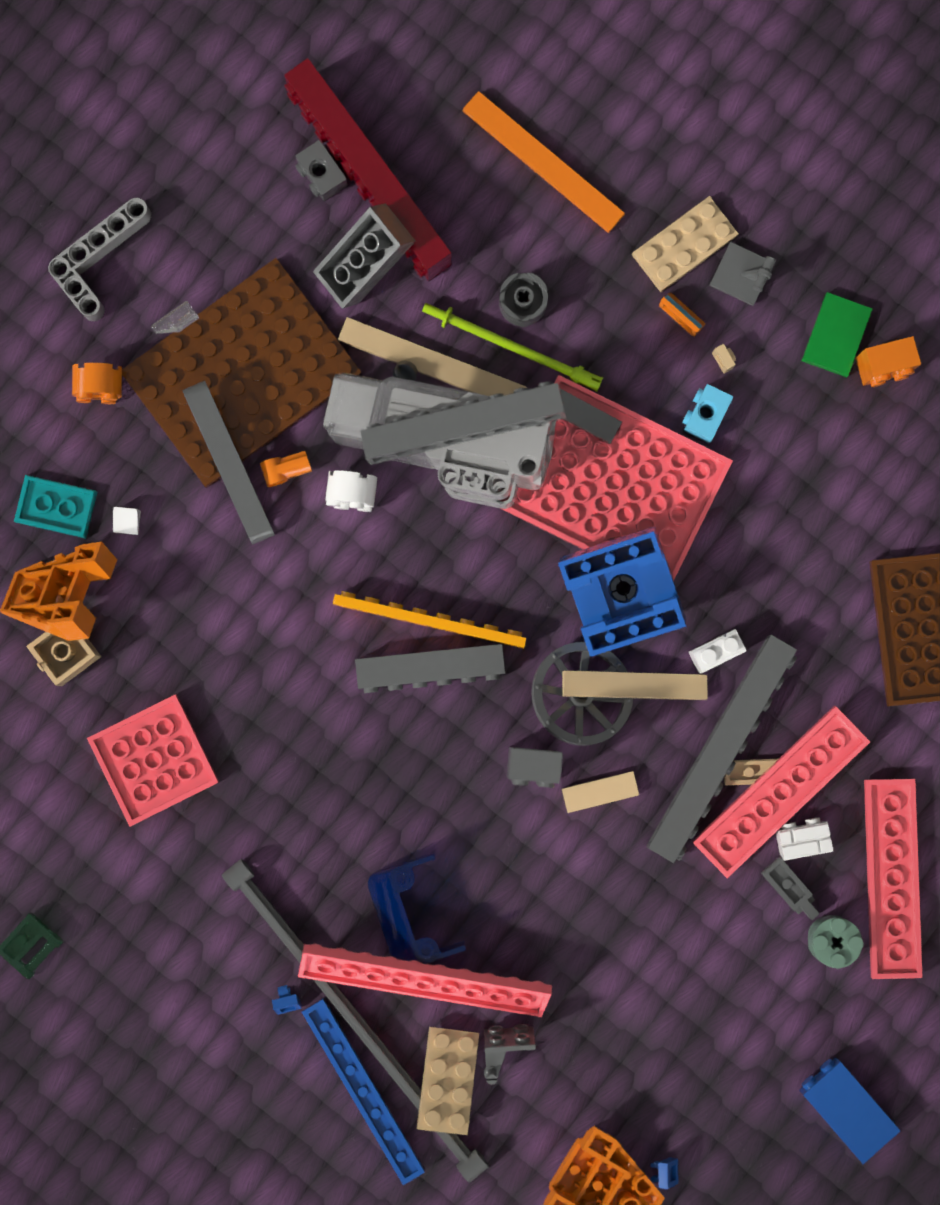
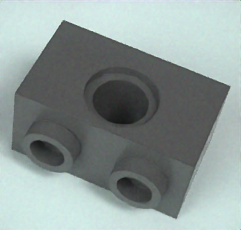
M320 140L295 155L298 163L295 167L302 178L307 176L311 182L309 184L311 191L316 197L321 196L324 202L348 186L347 179ZM318 168L326 170L322 176H315L314 171Z

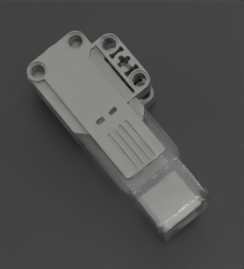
M343 372L342 374L336 373L323 426L336 444L364 450L360 430L367 429L368 425L375 423L385 425L391 423V420L404 417L410 419L420 412H439L440 408L445 406L459 407L469 400H479L480 402L488 400L490 396L396 377H389L383 381ZM556 421L446 446L391 461L430 469L436 468L439 481L445 487L447 493L454 499L507 509L515 503L518 487L537 490L543 486L552 456ZM510 495V497H509L508 500H506V501H499V500H503V499L507 498V497Z

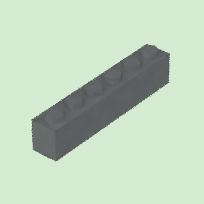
M502 644L355 659L358 689H364V693L379 692L378 687L388 686V691L402 690L405 684H412L413 688L427 687V682L437 681V686L450 685L453 679H461V683L476 682V677L482 676L486 677V681L499 680L500 675L505 674Z

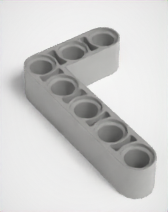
M133 198L126 202L49 263L48 267L51 276L83 316L90 321H98L103 317L105 312L104 306L80 275L150 221L151 211L140 198ZM144 208L140 216H133L135 209ZM117 223H125L124 228L122 230H114V227ZM99 237H105V242L102 245H95ZM79 252H86V257L83 260H76ZM67 266L65 274L57 275L60 267ZM75 285H82V289L78 294H72V288ZM95 303L97 305L96 310L92 313H87V306Z

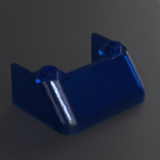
M435 852L376 871L368 880V888L390 954L398 960H415L425 964L466 950L465 941L439 949L437 942L430 937L415 940L399 894L410 889L414 884L415 875L412 867L435 860Z

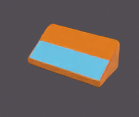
M668 293L661 299L659 307L690 335L695 337L705 326V322L674 294Z

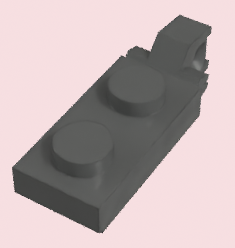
M780 857L776 858L760 872L798 915L803 911L810 920L815 919L819 915L818 911L811 904L815 901L812 897L813 894Z

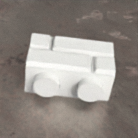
M734 629L689 651V655L700 674L746 652V648L738 632Z
M820 818L805 820V825L796 826V822L785 823L781 827L782 829L776 832L781 859L790 860L833 852L828 823L825 821L820 822Z

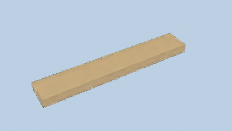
M563 671L562 696L707 700V675Z

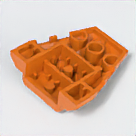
M593 1126L586 1131L583 1138L579 1137L575 1140L550 1181L548 1187L550 1192L545 1198L543 1205H661L665 1198L613 1136Z

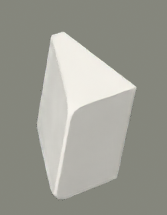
M114 507L113 532L138 535L141 511L133 508Z

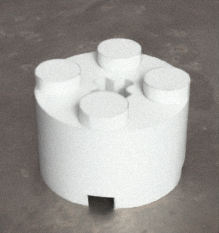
M329 471L325 501H327L326 505L342 510H349L350 507L358 511L372 512L375 502L377 477L367 474V478H363V475L357 472Z

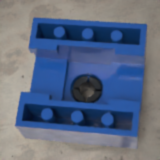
M655 526L626 536L609 538L595 546L560 558L558 565L567 591H572L583 623L581 631L590 657L686 627V617L673 581L671 568L666 560ZM621 580L626 581L631 585V589L627 592H622L618 589L617 584Z

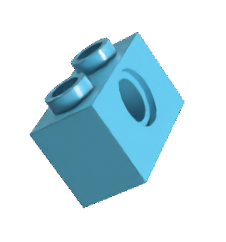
M709 384L703 390L699 388L693 399V402L697 403L694 410H688L682 423L686 424L683 431L710 443L733 396ZM703 407L709 408L712 412V417H702L700 409Z

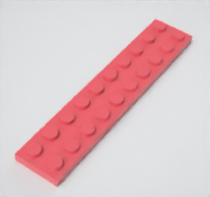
M304 944L298 977L537 1017H542L552 994V985L544 984L541 981L530 982L520 980L517 977L506 978L492 973L482 974L471 972L468 969L458 970L447 968L444 965L422 964L415 960H398L392 956L380 957L367 952L356 953L343 948H326L319 944Z

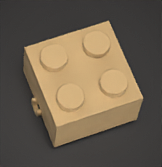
M48 632L43 633L26 646L38 661V668L42 672L45 671L56 686L65 685L101 657L88 638L68 641Z

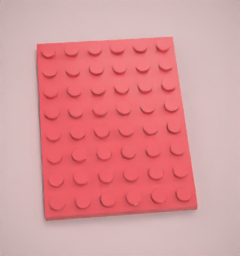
M558 375L555 383H558L559 388L618 419L622 423L612 442L608 444L564 419L556 420L552 456L543 486L537 490L518 487L515 503L510 508L502 510L581 549L595 546L609 538L626 536L655 526L674 581L733 460ZM509 495L507 498H505V499H503V500H499V501H506V500H508L509 497H510V495Z

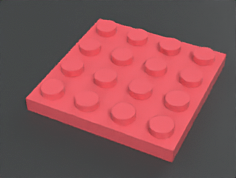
M177 694L87 738L129 826H133L219 783Z

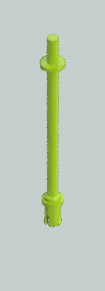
M425 303L422 312L443 321L441 324L443 328L448 323L565 374L570 377L572 382L595 390V392L598 391L603 377L583 370V366L573 368L452 314V307H449L447 312L428 303Z

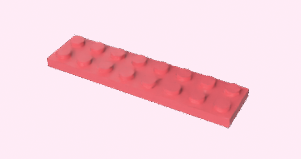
M833 706L692 842L728 878L861 752L870 741L836 706Z
M915 779L864 780L871 978H922Z

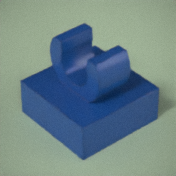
M288 985L277 987L279 999L272 1000L273 1010L278 1015L302 1009L300 998L296 994L291 995Z
M669 1157L650 1164V1167L659 1170V1175L651 1177L652 1182H659V1188L669 1189L678 1184V1158Z

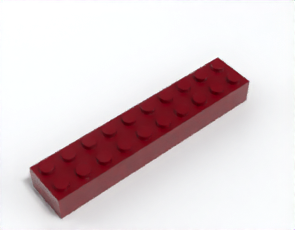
M307 58L284 74L287 83L284 87L288 92V98L294 106L299 105L302 111L301 115L308 125L313 124L316 130L315 134L321 143H327L330 149L329 153L336 163L341 162L344 168L343 172L350 182L355 181L361 198L364 201L368 199L371 206L386 203L416 242L406 251L404 256L407 259L411 257L417 274L421 278L425 276L429 282L452 265L450 250L311 61Z

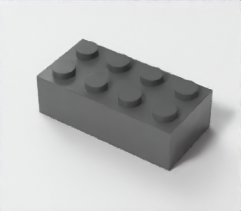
M386 203L368 208L323 259L313 273L342 309L354 306L361 302L416 241Z
M509 747L507 777L515 785L528 786L529 781H536L539 787L554 788V783H560L563 753L552 750Z

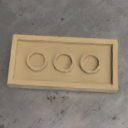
M709 196L635 250L632 256L658 290L663 292L736 238L738 232Z
M429 1027L417 1123L418 1130L461 1135L468 1134L479 1033Z

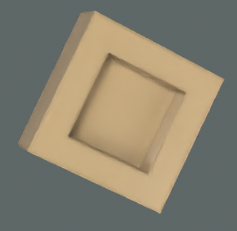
M724 344L718 346L712 352L724 374L732 370L736 365L734 363L736 361L734 353L730 348L726 349Z

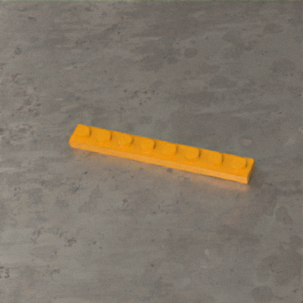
M342 591L341 595L335 594L333 604L336 606L523 649L525 647L526 638L522 637V632L508 629L507 633L498 632L499 627L484 624V628L474 626L475 622L471 620L460 619V623L450 621L451 616L437 613L436 617L426 615L427 610L414 607L411 612L403 610V605L389 602V605L385 606L379 604V599L365 597L363 601L355 599L356 594Z

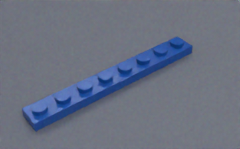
M322 998L302 1011L303 1016L402 1184L405 1185L425 1172L424 1167L325 999Z

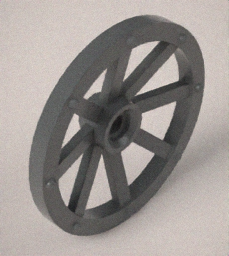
M575 642L554 650L541 662L533 678L532 703L539 721L554 737L569 744L587 746L611 738L624 726L632 709L633 698L582 697V699H579L578 697L564 696L568 697V700L549 716L543 703L542 693L562 696V688L543 684L544 677L550 666L554 664L562 676V672L568 670L560 657L568 653L582 652L579 671L588 670L590 655L586 643ZM607 651L596 655L610 665L603 672H627L623 663L612 652ZM592 701L622 703L616 720L611 724L594 706ZM572 706H575V735L564 731L554 723ZM583 707L600 723L605 731L597 735L583 736Z

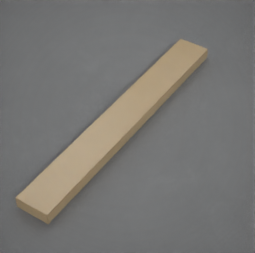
M348 317L338 338L339 342L396 364L400 361L412 362L419 373L471 393L486 396L504 394L505 396L513 394V391L516 389L527 388Z

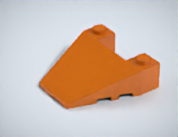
M103 542L79 545L75 547V552L67 555L63 553L55 555V560L46 564L41 561L16 571L0 612L68 641L87 639L90 637L96 617L83 604L87 589L91 581L111 579L117 558Z

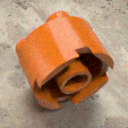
M84 363V368H78V364H74L72 366V396L76 397V402L91 403V399L101 400L102 404H116V400L122 397V367L118 366L115 370L113 369V364Z

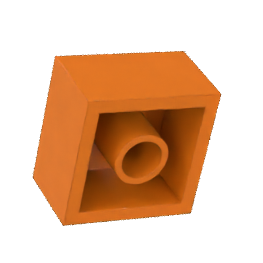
M914 336L866 348L856 357L863 386L871 384V387L883 385L886 383L885 381L894 378L895 381L907 379L921 365Z

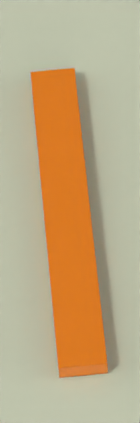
M479 91L463 108V112L606 232L610 233L625 215L621 209Z

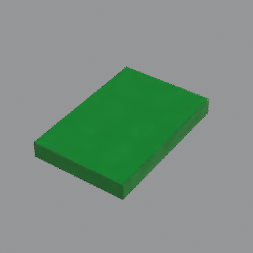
M827 292L801 361L848 377L872 308Z

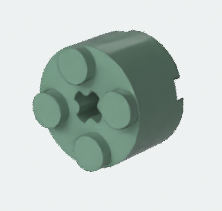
M822 916L813 922L808 931V947L811 954L817 960L832 968L840 969L851 965L859 957L863 948V941L858 928L840 916ZM832 937L837 938L838 944L836 946L833 945Z

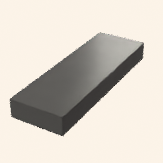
M560 388L566 413L564 420L610 444L622 422Z

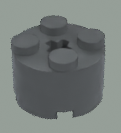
M516 273L508 277L502 284L499 296V307L504 318L514 325L527 327L535 324L543 317L548 303L547 287L543 280L533 273ZM526 296L528 297V302H527V303H526V302H522V303L519 302V297H521V298H525Z

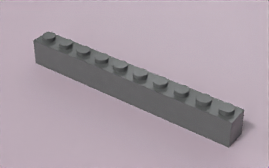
M773 635L767 636L646 845L648 849L672 863L676 859L681 860L687 849L684 847L688 838L693 839L699 829V826L696 825L700 817L705 818L711 808V805L708 803L712 796L717 797L724 785L721 783L725 774L730 775L736 764L733 761L737 753L742 754L748 744V741L745 740L749 732L754 733L760 723V720L757 718L761 711H767L773 700L770 698L774 689L778 691L784 682L783 673L786 668L790 670L795 663L797 657L794 654L797 649Z

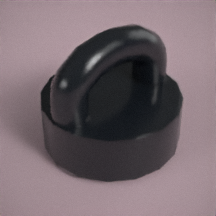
M400 361L393 369L392 374L394 380L399 385L409 387L416 380L418 371L412 362Z

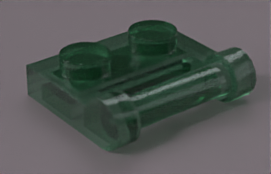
M31 912L0 945V955L25 978L31 979L35 974L36 968L55 947H60L63 940ZM42 936L48 940L27 965L21 961Z

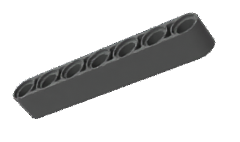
M205 380L182 390L252 545L274 536L272 527Z

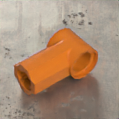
M306 451L284 458H271L260 463L267 487L283 484L290 478L312 471Z

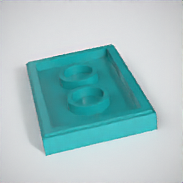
M25 475L14 522L86 539L98 492Z

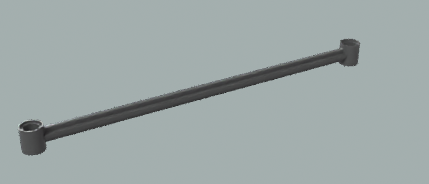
M243 859L238 860L222 874L223 879L233 891L236 892L240 888L289 951L301 963L304 944L251 880L255 876L252 869ZM314 980L419 1111L421 1089L335 983ZM436 1132L460 1161L456 1164V1167L467 1182L471 1183L489 1168V1164L477 1149L471 1152L457 1134Z

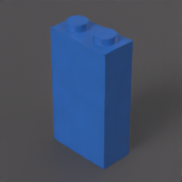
M837 1058L829 1059L821 1065V1071L814 1077L811 1075L801 1084L802 1088L799 1091L864 1164L896 1136L900 1130Z

